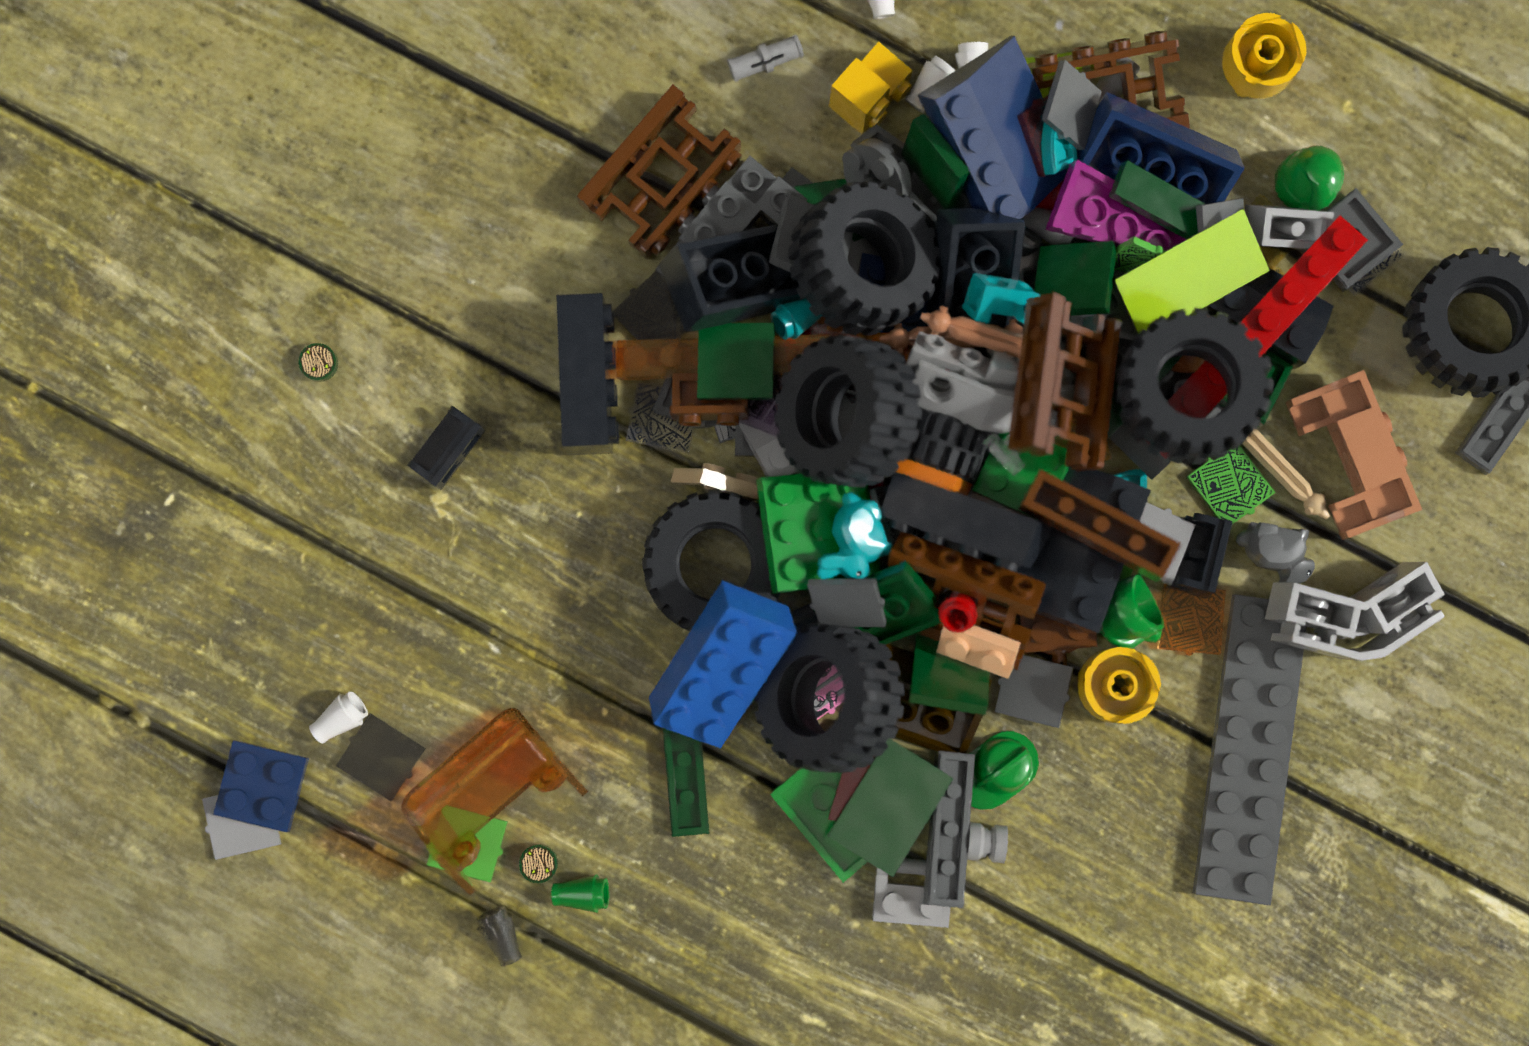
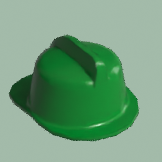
M1014 731L1000 732L969 753L975 755L971 807L980 810L996 808L1028 786L1034 779L1039 767L1038 753L1034 744L1026 736Z

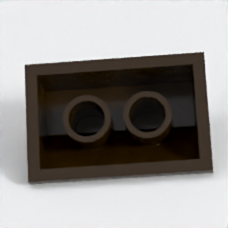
M886 644V647L892 654L889 660L897 662L901 675L897 676L898 682L903 683L904 696H900V706H904L902 718H897L895 726L899 727L895 737L934 751L966 754L983 715L910 703L909 694L913 652ZM989 679V692L992 683L991 679Z

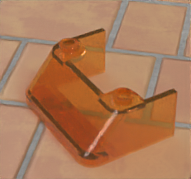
M509 708L495 716L412 788L404 797L401 809L433 859L471 895L476 889L463 872V869L471 865L478 857L481 847L480 841L475 835L532 784L540 792H549L559 788L567 779L582 797L588 790L518 709Z

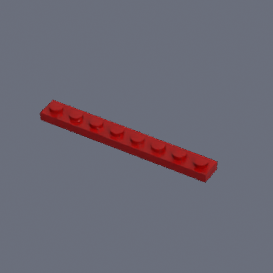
M1341 215L1336 218L1241 321L1242 324L1249 328L1245 335L1250 340L1257 337L1263 345L1259 352L1260 357L1368 241L1365 236ZM1204 361L1167 403L1182 415L1204 419L1227 394L1226 384L1219 371L1212 364ZM1160 452L1165 459L1168 458L1169 454Z

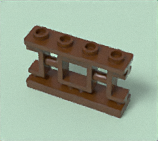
M1155 31L1144 34V40L1133 43L1130 42V38L1112 40L1108 42V48L1094 50L1092 45L1081 46L1071 49L1072 55L1057 58V53L1035 56L1034 63L1028 64L1038 88H1048L1049 93L1055 75L1043 77V74L1056 72L1058 63L1061 60H1066L1074 68L1090 65V68L1078 70L1079 72H1085L1088 80L1120 73L1124 100L1137 105L1136 94L1152 91L1155 108L1158 110L1170 108L1168 111L1155 114L1190 128L1189 115L1184 112L1185 98L1180 95L1166 97L1162 64L1180 61V56L1177 52L1179 39L1167 35V31ZM1163 50V53L1148 56L1150 76L1134 79L1131 62L1127 60L1116 62V59Z
M673 84L577 195L580 206L590 214L593 213L601 222L614 208L634 224L638 229L628 241L630 246L637 249L646 260L653 253L658 256L663 252L671 240L668 235L676 226L680 227L690 214H694L695 211L692 207L700 198L704 199L712 187L718 186L716 179L724 170L727 172L733 170L742 158V155L739 153L741 151V141L736 136L733 138L725 128L712 142L687 122L696 112V105L691 100L688 101L684 93ZM673 118L674 126L686 135L676 149L671 147L662 138H657ZM699 146L714 158L724 147V150L695 184H692L699 176V169L687 160L694 149ZM660 153L685 172V175L665 198L640 178ZM625 174L627 182L639 191L628 205L623 203L613 193L609 194ZM652 201L667 213L677 203L647 240H644L652 231L651 225L639 216L646 205Z
M1050 293L1029 298L1026 302L1007 449L1017 453L1030 452L1034 456L1052 454L1054 442L1067 447L1065 466L1070 467L1072 470L1081 472L1102 469L1111 415L1121 320L1116 318L1105 319L1104 315L1097 314L1083 317L1082 326L1069 322L1071 303L1065 301V297ZM1060 336L1066 338L1064 351L1058 350ZM1081 344L1086 345L1085 359L1079 357ZM1063 368L1076 372L1073 401L1059 397ZM1051 410L1056 412L1055 427L1049 425ZM1072 418L1077 419L1075 434L1070 432Z
M901 532L889 554L888 567L907 561L916 573L920 572L936 578L934 581L918 575L941 603L946 600V598H943L945 587L978 599L976 606L977 621L974 626L1021 642L1013 667L1014 670H1018L1028 647L1032 630L1014 624L1017 614L1034 619L1046 584L1037 579L912 534ZM989 598L1008 604L1009 607L991 602ZM984 616H988L990 618L999 620L1001 622H1004V624L1002 625L1000 623L991 621L989 619L984 618ZM943 624L935 625L917 632V634L939 641Z

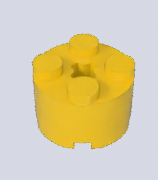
M1262 13L1250 17L1237 29L1225 46L1222 57L1224 75L1237 95L1261 99L1274 96L1285 89L1300 71L1306 57L1305 38L1298 26L1293 22L1290 24L1280 18V15Z
M1115 647L1101 650L1093 654L1078 672L1077 688L1083 706L1091 715L1108 723L1127 724L1141 720L1152 711L1160 692L1161 680L1155 664L1149 657L1131 648ZM1114 677L1125 680L1126 685L1121 687L1123 694L1113 692L1111 686L1115 683Z

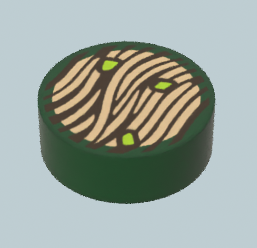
M321 343L310 344L300 353L299 368L310 380L316 382L327 381L336 373L338 358L335 352L327 345Z
M543 844L530 846L522 853L519 860L521 874L532 883L548 881L554 876L558 868L556 853L549 846Z

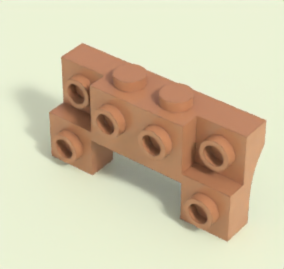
M1364 370L1285 402L1299 437L1327 426L1355 495L1328 505L1342 540L1422 510L1405 469L1407 467L1406 456L1403 450L1394 443L1391 436L1393 431L1391 420L1384 411L1381 412Z

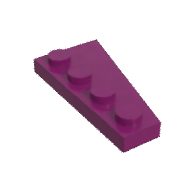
M1079 160L1070 163L1045 228L1048 231L1091 242L1114 241L1116 247L1134 236L1154 246H1162L1165 251L1186 241L1181 236L1110 198L1109 194L1115 180Z

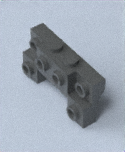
M749 156L728 182L726 181L721 188L715 185L702 200L705 207L697 217L690 214L678 230L682 235L679 237L677 244L749 230L760 217V214L776 225L779 223L784 199L789 194L806 202L808 199L780 176H774L754 158ZM658 265L655 269L656 273L665 280L660 265Z

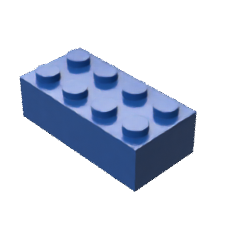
M721 581L649 696L654 725L721 748L796 635L789 607Z

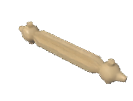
M1255 429L1242 444L1294 498L1304 502L1303 505L1307 515H1318L1328 519L1330 514L1326 508L1325 495L1313 493L1310 484Z

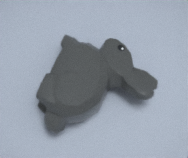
M1251 522L1247 530L1240 532L1236 536V543L1244 547L1247 557L1257 567L1277 571L1280 577L1279 582L1303 583L1308 580L1315 569L1314 561L1304 557L1307 550L1306 540L1308 539L1309 530H1291L1274 524Z

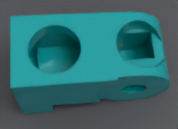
M973 273L962 309L977 322L989 323L992 314L1013 316L1017 321L1024 323L1027 299L1040 295L1023 281Z

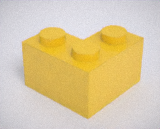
M878 42L862 61L855 58L832 84L829 107L860 134H863L869 127L872 128L876 124L878 126L888 114L886 109L893 99L898 103L912 87L909 83L912 69Z

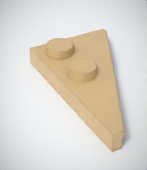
M703 463L702 468H674L671 483L679 485H704L703 489L707 492L708 490H720V493L727 494L734 492L742 495V498L750 502L753 500L759 504L756 484L757 477L743 473H736V477L724 475V467L709 463Z

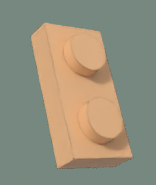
M943 625L936 653L1009 679L1021 642L977 626H973L961 633H954L947 630Z

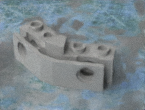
M919 331L906 362L907 365L911 366L916 376L913 383L917 384L920 388L921 398L918 399V406L961 420L963 424H968L978 430L997 433L1010 432L1019 358H1010L1006 352L1000 353L995 351L992 359L974 349H964L946 342L944 338L938 335H928ZM1065 368L1062 371L1059 397L1072 401L1075 385L1071 383L1075 375ZM1051 410L1049 425L1053 426L1055 425L1056 412Z
M1403 562L1349 598L1298 583L1273 582L1265 619L1282 624L1280 633H1272L1271 641L1338 659L1364 661L1387 656L1444 618L1443 612L1441 610H1433L1430 604L1445 594L1427 562ZM1301 625L1313 628L1317 636L1300 632ZM1369 633H1380L1358 648L1346 649L1335 646L1336 639H1354L1357 636H1364Z

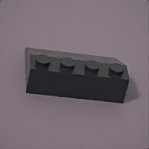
M1069 467L1063 479L1067 484L1138 521L1142 517L1151 492L1150 489L1099 470L1078 472ZM1053 528L1051 536L1031 568L1019 565L1017 573L1046 584L1036 614L1084 633H1099L1124 565Z

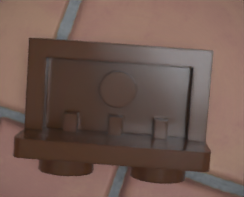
M673 373L670 415L674 421H679V425L700 426L702 425V420H717V425L736 426L739 425V420H749V400H698V373Z

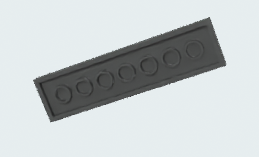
M1234 594L1231 597L1192 893L1271 906L1304 649L1271 641L1272 633H1280L1282 624L1265 619L1269 599ZM1301 625L1300 632L1306 633L1307 627Z

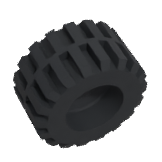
M922 408L921 420L917 419L916 430H919L916 441H911L909 446L911 452L906 459L957 476L965 481L975 480L990 440L989 434L986 431L975 429L968 424L965 425L961 420Z

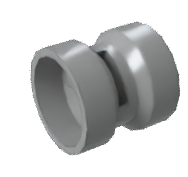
M970 822L967 860L978 861L988 856L994 863H1005L1008 846V827L1006 825H994L988 830L981 823Z

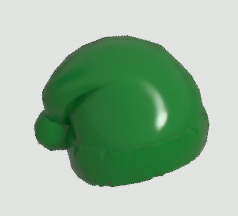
M1316 145L1302 148L1286 157L1278 166L1274 179L1275 192L1288 208L1319 211L1328 207L1340 191L1344 181V167L1339 155L1330 148Z
M1132 575L1122 579L1117 583L1100 629L1101 635L1116 647L1131 649L1143 641L1149 643L1157 642L1161 639L1164 621L1149 587L1139 575Z

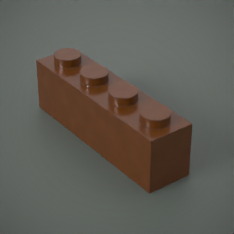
M1043 470L1036 474L1018 508L1155 582L1164 579L1181 546V543Z

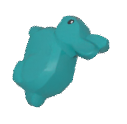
M849 492L843 494V506L835 515L832 533L840 551L838 553L825 554L819 558L817 575L820 579L832 578L838 574L848 579H865L870 573L869 563L874 562L879 557L890 554L893 548L892 544L887 542L880 522L882 515L877 502L874 500H861L858 496Z

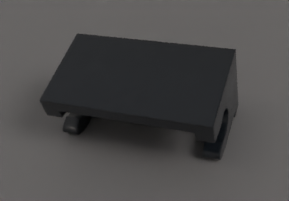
M452 405L446 416L407 466L442 490L486 431Z
M1194 513L1193 517L1188 515L1184 517V520L1196 526L1172 585L1167 584L1166 588L1207 599L1216 592L1233 521Z

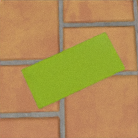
M1242 209L1119 277L1115 282L1139 334L1142 329H1147L1150 323L1158 317L1163 316L1167 319L1172 311L1184 309L1187 315H1191L1195 308L1208 306L1267 273L1269 268L1245 211Z

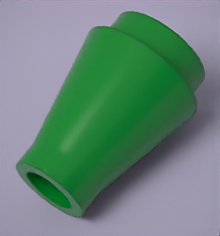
M597 874L567 882L553 883L551 899L553 906H565L598 913L599 909H607L609 904L607 878H599Z

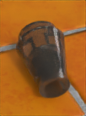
M505 906L493 908L477 917L479 924L477 931L495 954L502 967L513 964L522 958L513 915L507 912Z

